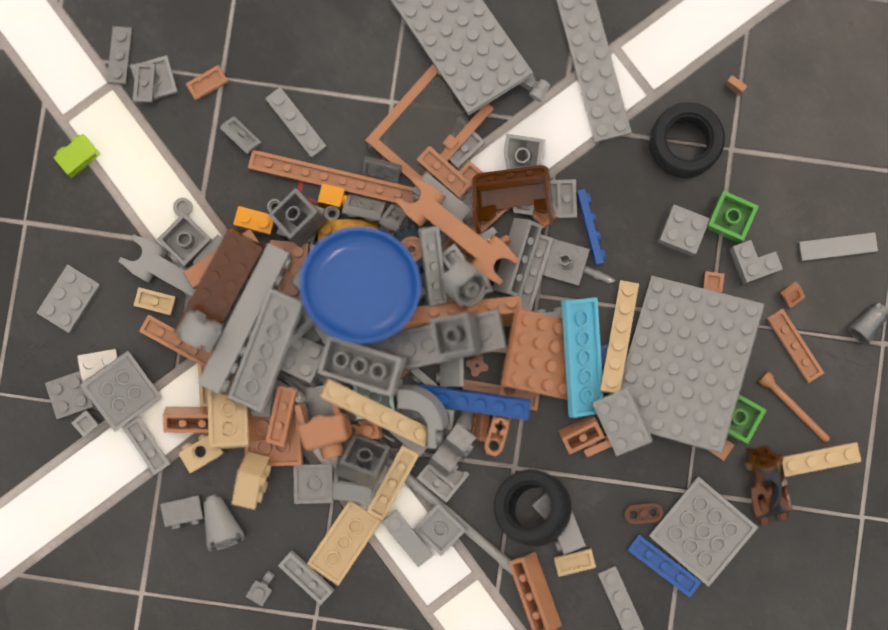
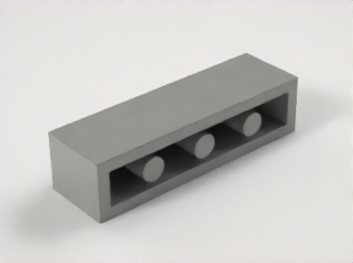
M514 218L508 236L510 242L506 243V245L520 261L516 265L508 259H501L497 275L503 282L501 285L494 282L492 288L494 292L504 296H520L521 298L543 227L542 225L528 219Z

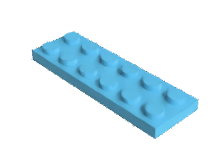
M598 298L564 300L561 302L568 414L571 418L594 415L597 413L592 403L604 398L603 392H600L602 363Z

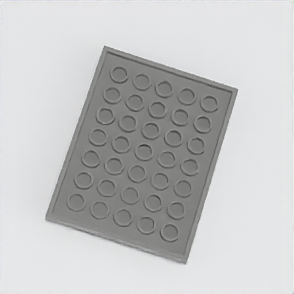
M651 276L624 366L620 389L629 387L650 434L720 454L723 453L764 310V304Z

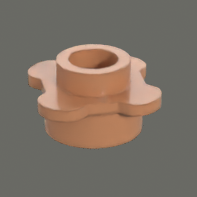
M481 354L476 355L472 360L468 359L466 361V366L470 368L471 375L477 377L482 371L488 370V365L484 363Z

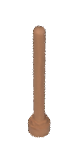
M769 371L759 378L757 382L762 387L770 388L824 442L830 441V437L775 383L774 376Z

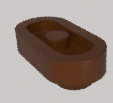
M657 503L630 505L624 510L625 520L634 525L658 522L663 516V509ZM651 509H655L656 514L654 516H651L649 514V511ZM631 511H636L637 516L635 518L630 517Z

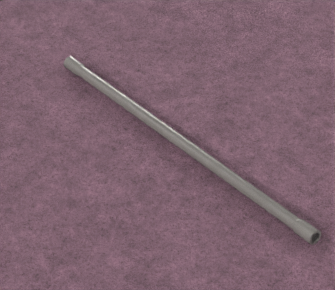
M279 373L305 395V387L310 386ZM352 427L353 434H354V433H356V430H355V428ZM390 455L386 464L389 468L394 461ZM409 473L405 480L409 486L434 507L440 501L468 528L464 533L512 575L508 563L511 559L507 555L499 551Z

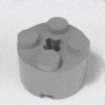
M461 260L442 276L445 293L462 307L465 305L472 307L479 303L485 296V288L489 286L488 278L466 260Z
M201 311L187 312L176 334H181L180 338L198 349L200 346L205 347V352H211L222 333L223 325L215 320L209 321L206 319L207 315Z

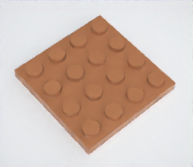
M515 308L501 386L568 400L563 319Z

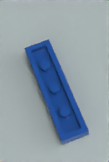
M585 189L578 190L576 196L594 265L599 266L604 263L603 260L606 259L604 249H600V232L595 230L594 226L596 216L589 207L592 204L589 193H586Z
M639 534L627 549L689 598L701 584V581Z

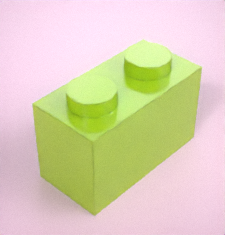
M79 134L72 138L71 143L67 147L60 148L56 152L57 155L53 158L66 174L73 178L100 156L101 153L86 135Z

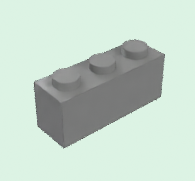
M426 173L421 181L432 185L445 196L440 205L460 221H463L471 209L431 175ZM415 186L412 190V192L414 193L413 198L418 201L421 196V192L419 188Z

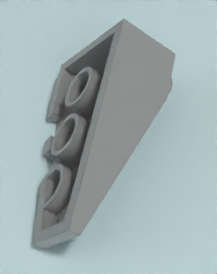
M506 134L503 152L506 168L514 169L542 165L546 140ZM534 205L513 207L514 213L533 215Z

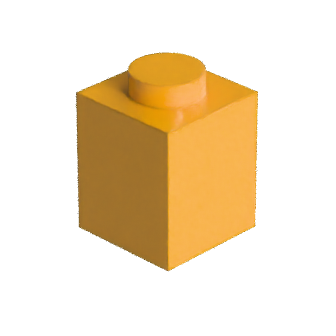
M322 184L318 206L324 208L335 206L341 211L348 195H345V189Z

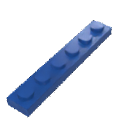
M422 383L416 385L432 392L441 401L444 408L522 420L530 418L531 399Z

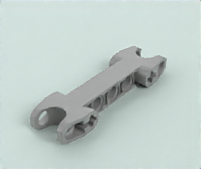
M133 235L132 240L142 248L141 257L136 261H129L120 257L118 262L124 265L132 274L148 283L153 275L193 296L196 288L193 289L183 273L185 270L164 259L168 250L152 240ZM240 292L236 298V301H239L242 296Z

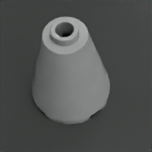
M217 495L207 497L203 503L208 551H212L213 547H216L217 550H222L236 545L239 538L243 541L245 535L222 497H217Z

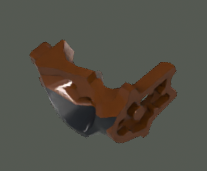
M762 446L759 449L746 448L749 461L745 462V466L748 470L755 473L754 485L750 486L751 510L756 519H758L761 525L769 524L770 516L776 515L778 521L788 520V513L792 512L787 479L786 477L780 479V465L783 462V455L772 452L768 446ZM764 480H770L771 485L768 487L763 485ZM763 494V498L759 500L758 495Z

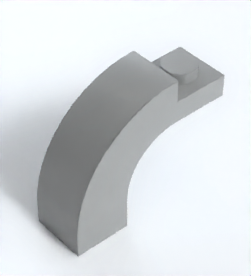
M403 385L398 388V408L415 410L424 417L428 426V448L436 449L444 441V431L442 430L449 425L448 415L443 404L432 392L415 385Z

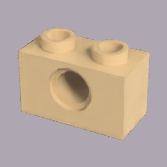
M209 433L199 436V441L195 444L190 442L181 447L183 451L178 454L189 473L196 472L226 453L224 449H209ZM200 446L206 449V454L203 457L197 455V449Z

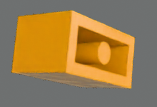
M238 206L233 223L236 228L247 231L251 229L252 232L273 237L276 223L267 213Z

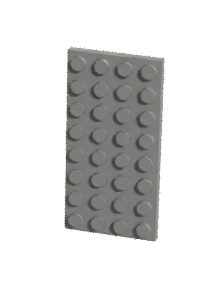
M390 0L468 116L533 76V71L483 0Z

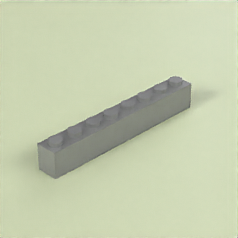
M269 243L267 244L197 384L220 395L223 392H227L231 384L229 380L232 374L235 375L238 371V362L244 355L268 289H275L281 285L283 281L282 274L284 270L289 269L292 263L291 255L288 252Z

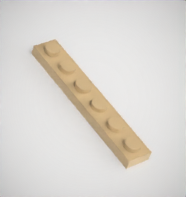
M620 280L600 392L613 394L621 389L639 288L638 283Z
M327 379L320 393V398L421 447H425L428 440V427Z

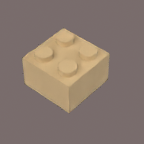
M251 452L246 453L238 470L232 504L255 510L257 503L262 502L263 495L266 493L268 486L266 479L271 471V465H268L270 457Z

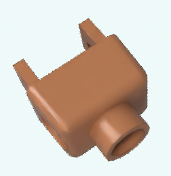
M305 402L300 403L294 407L299 421V425L296 427L304 449L307 451L319 449L322 460L344 454L342 442L353 435L349 412L331 403L334 414L320 415L310 420Z

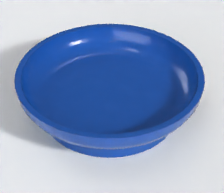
M350 227L335 231L324 237L312 248L302 266L300 293L306 311L315 324L324 332L345 342L373 343L395 334L410 320L420 298V274L414 258L401 242L377 229Z

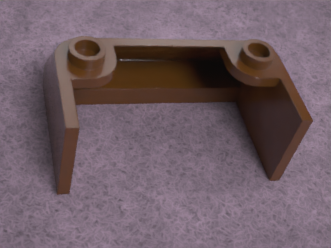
M536 165L483 172L473 177L472 214L477 234H481V221L493 219L496 216V209L534 205L537 213H548L550 225H554V206L550 174L547 166Z

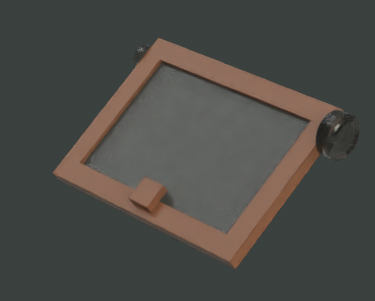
M432 64L365 140L368 143L366 147L373 153L378 151L389 162L402 165L401 172L410 180L414 176L421 180L426 173L434 178L435 176L416 159L430 145L448 162L494 108L486 104L468 116L437 68Z

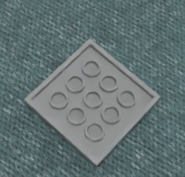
M697 477L648 536L709 587L758 527L700 477Z

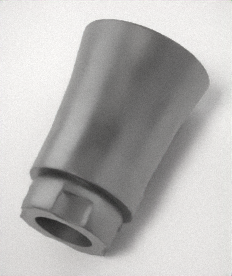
M875 302L854 323L847 327L849 333L860 343L869 345L876 332L886 321L888 309L881 303Z

